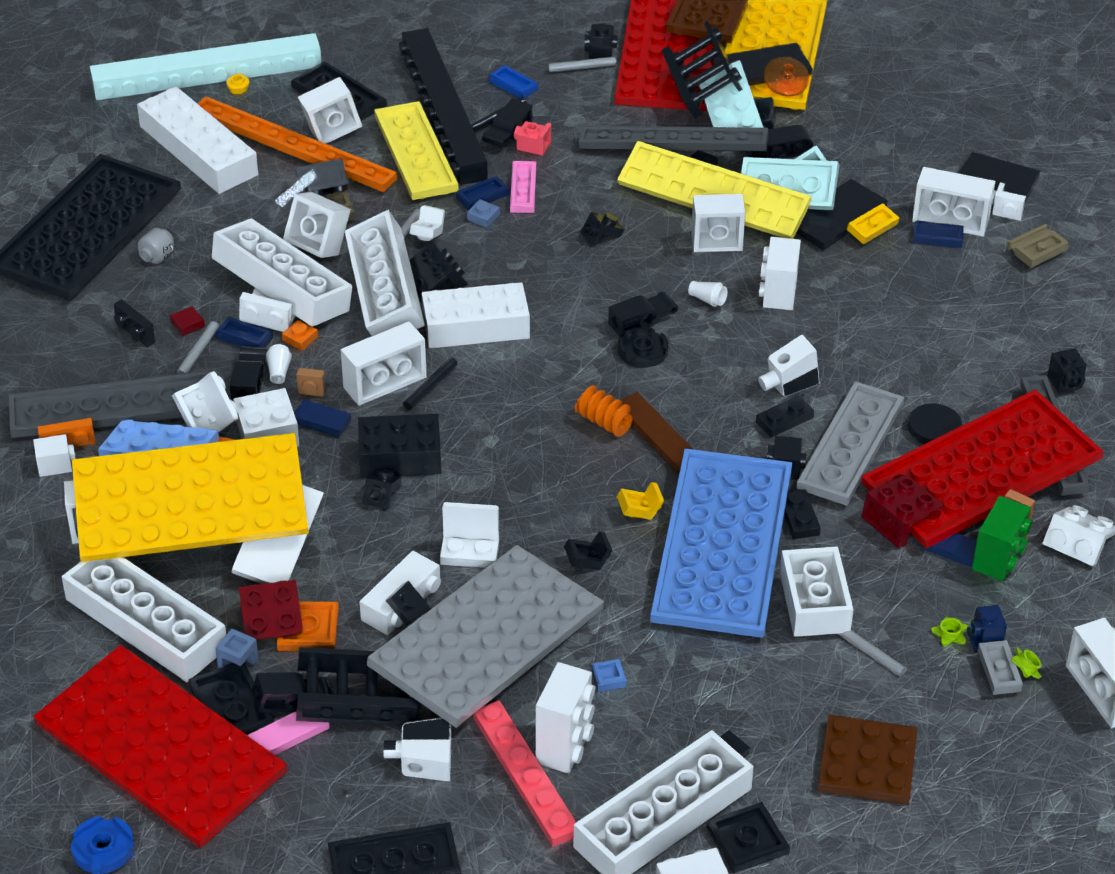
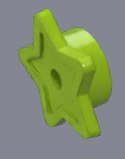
M945 617L941 621L940 626L932 627L931 631L941 637L942 646H947L953 642L964 645L966 639L963 633L967 630L968 625L962 624L956 618Z
M1016 648V656H1013L1011 661L1021 669L1024 677L1033 676L1037 679L1041 678L1042 676L1038 671L1041 668V662L1037 655L1028 649L1022 652L1019 648Z

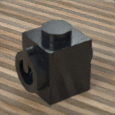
M592 24L591 31L585 32L584 48L585 51H589V59L612 57L613 48H617L618 35L614 34V25Z
M1076 348L1051 354L1047 376L1058 393L1075 391L1082 388L1085 383L1087 365Z
M775 436L774 445L768 444L767 459L792 462L790 479L798 480L800 469H805L806 453H801L802 438Z

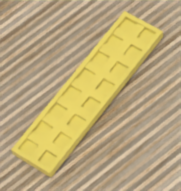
M637 141L617 179L619 185L692 209L693 195L742 194L745 207L744 226L788 239L794 238L812 202L809 195Z

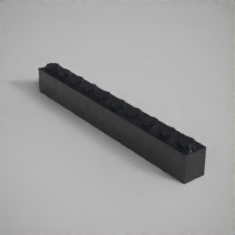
M429 29L402 32V42H399L400 53L404 55L406 67L410 68L412 81H416L417 93L421 94L423 107H427L428 119L433 121L434 133L439 135V144L441 148H444L445 157L450 162L454 176L457 177L460 185L488 179L487 159Z

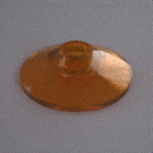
M779 57L771 60L765 67L764 80L766 85L776 94L795 96L807 88L809 72L800 61L790 57Z

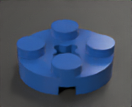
M102 816L93 817L80 824L73 833L74 839L71 844L73 860L81 869L91 874H107L108 872L115 871L125 865L135 854L132 830L120 818L113 817V820H103ZM100 841L104 844L110 842L107 847H97V843Z

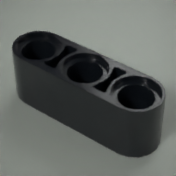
M792 125L768 129L769 137L766 151L745 152L751 158L785 159L802 155L813 148V142L804 126Z

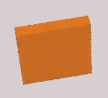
M299 601L303 632L296 636L277 638V650L299 651V647L336 649L339 603Z

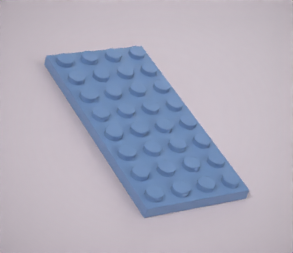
M684 449L650 622L764 638L792 462Z

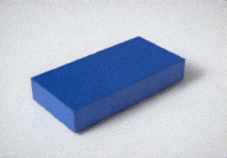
M505 65L489 75V82L519 98H526L538 90L537 82Z

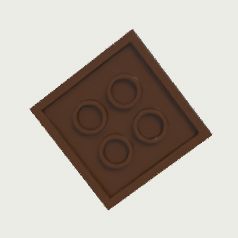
M678 0L667 22L666 32L702 39L709 35L704 23L709 22L713 29L717 27L724 38L721 40V43H732L747 9L748 0Z
M828 714L818 791L909 805L917 727Z

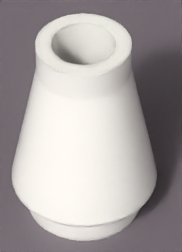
M692 281L688 289L689 295L695 296L713 307L717 305L722 306L728 294L727 287L723 286L720 282Z
M272 345L266 353L270 381L274 384L285 382V376L292 358L289 348L285 345Z

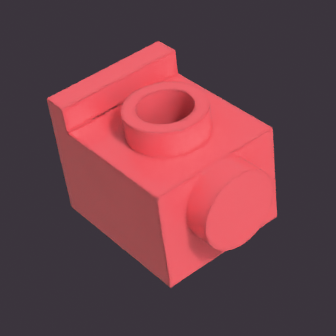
M525 121L523 126H517L514 133V139L517 140V150L543 156L551 144L552 124L547 123L543 126Z

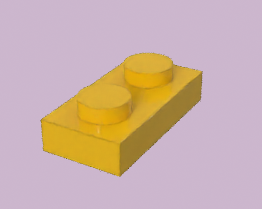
M882 203L848 224L847 231L864 245L898 225L899 217Z

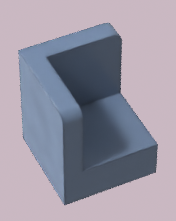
M231 629L216 646L218 669L228 666L232 662L239 666H242L245 661L255 665L258 662L256 639Z

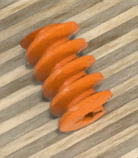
M589 386L578 398L575 405V413L588 418L590 422L596 423L597 426L613 433L614 436H623L631 427L633 416L630 414V405H622L621 400H614V397L610 394L606 395L604 390L598 391L597 386Z

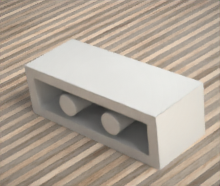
M412 551L360 600L361 621L389 635L396 627H400L403 622L385 600L408 580L425 600L431 593L436 592L441 584L440 565Z

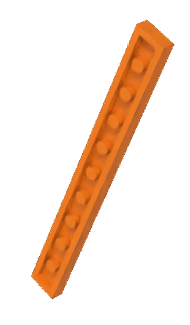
M207 96L197 103L228 130L309 163L316 164L342 158L347 178H352L356 182L381 192H385L397 180V172Z

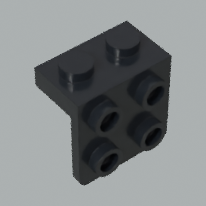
M342 158L295 168L300 193L313 192L322 196L325 195L324 192L331 191L332 194L348 190V186L353 183L352 178L347 179Z
M433 241L428 243L409 260L419 302L422 301V292L434 291L448 278L458 288H464L468 285L463 277L465 271L457 262L452 263V260L455 259L447 248L441 250Z

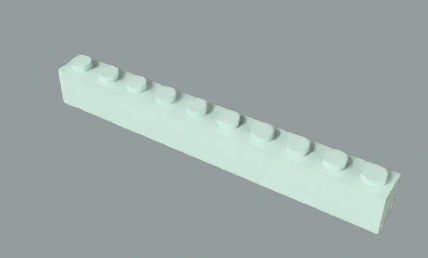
M313 33L90 66L95 98L96 100L164 91L174 87L184 88L225 82L234 74H242L247 78L312 69L321 64V50L316 34Z

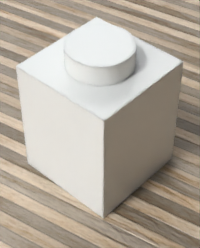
M66 434L33 439L39 477L72 472L71 461L76 459L73 444L68 445Z

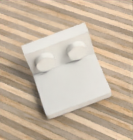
M444 502L442 507L443 543L440 565L487 568L498 558L499 507L496 505Z

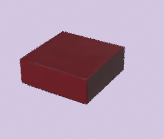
M193 306L170 315L171 323L182 336L205 327L204 319Z

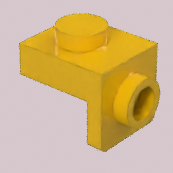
M654 482L649 484L645 492L621 488L616 496L623 515L648 520L653 519L664 502L658 484Z

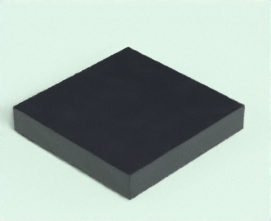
M763 802L707 821L706 828L733 874L789 854L790 847Z

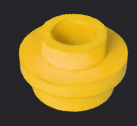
M234 74L226 81L230 92L237 95L245 93L250 85L249 79L242 74Z

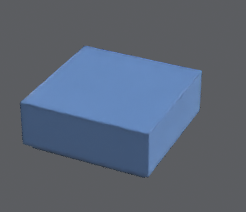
M620 659L591 664V672L598 692L627 686V680Z

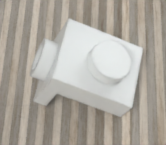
M1000 182L997 191L994 190L992 205L994 206L992 215L1021 221L1026 196L1004 192L1005 183Z
M423 205L420 209L419 220L411 224L410 234L417 235V238L423 241H431L442 234L445 210Z

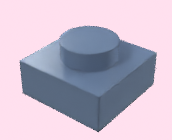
M479 199L467 212V220L488 228L500 216V207Z

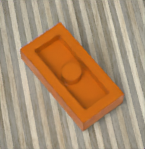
M91 418L37 426L39 438L66 434L68 445L73 444L74 448L96 444Z

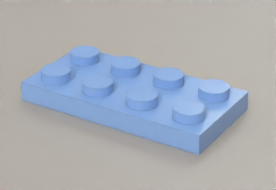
M124 420L117 425L99 447L98 452L99 456L215 443L219 440L218 430L203 427L193 428L181 425L158 424L156 422L147 423Z

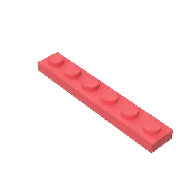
M500 700L480 708L473 714L474 721L552 847L574 839V824L577 822Z

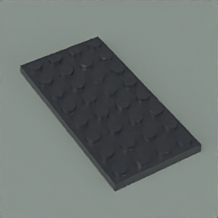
M100 154L0 249V275L71 300L181 189L180 181Z

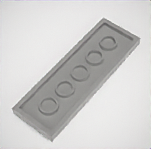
M855 381L798 479L797 489H806L807 493L848 506L861 482V476L868 470L904 404V397Z

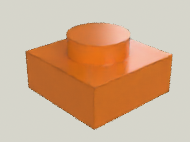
M297 320L282 333L283 342L301 351L318 338V330L300 320Z

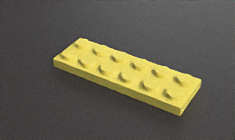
M420 102L375 109V118L411 199H424L457 192L458 182Z

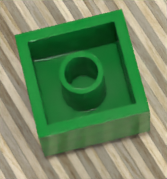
M1002 496L998 497L979 530L972 570L1003 582L1009 572L1013 573L1019 560L1018 555H1023L1028 546L1029 539L1025 538V536L1028 535L1033 520L1029 519L1031 507Z

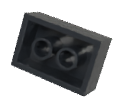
M439 414L358 417L360 478H366L375 471H378V469L391 470L397 476L441 474Z

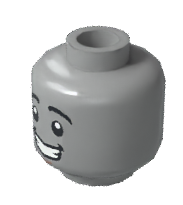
M150 229L138 241L139 256L145 262L162 263L174 251L173 236L165 229Z

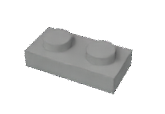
M1008 641L979 643L978 654L992 694L1021 692L1023 683L1016 664L1011 661L1013 655Z

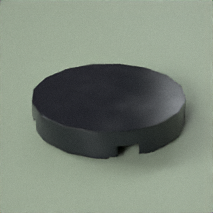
M632 328L618 339V354L624 362L635 367L648 368L657 366L668 356L669 342L663 333H656L653 328Z
M937 403L918 406L911 412L908 422L910 434L918 437V441L923 444L962 426L961 418L955 410Z

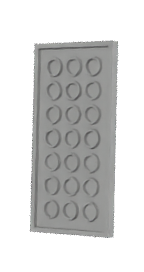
M516 545L368 656L367 666L457 728L602 611L604 601L522 547Z

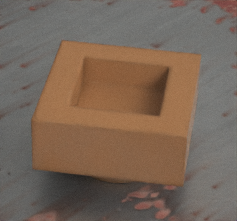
M299 368L296 374L298 394L324 397L326 391L325 371Z

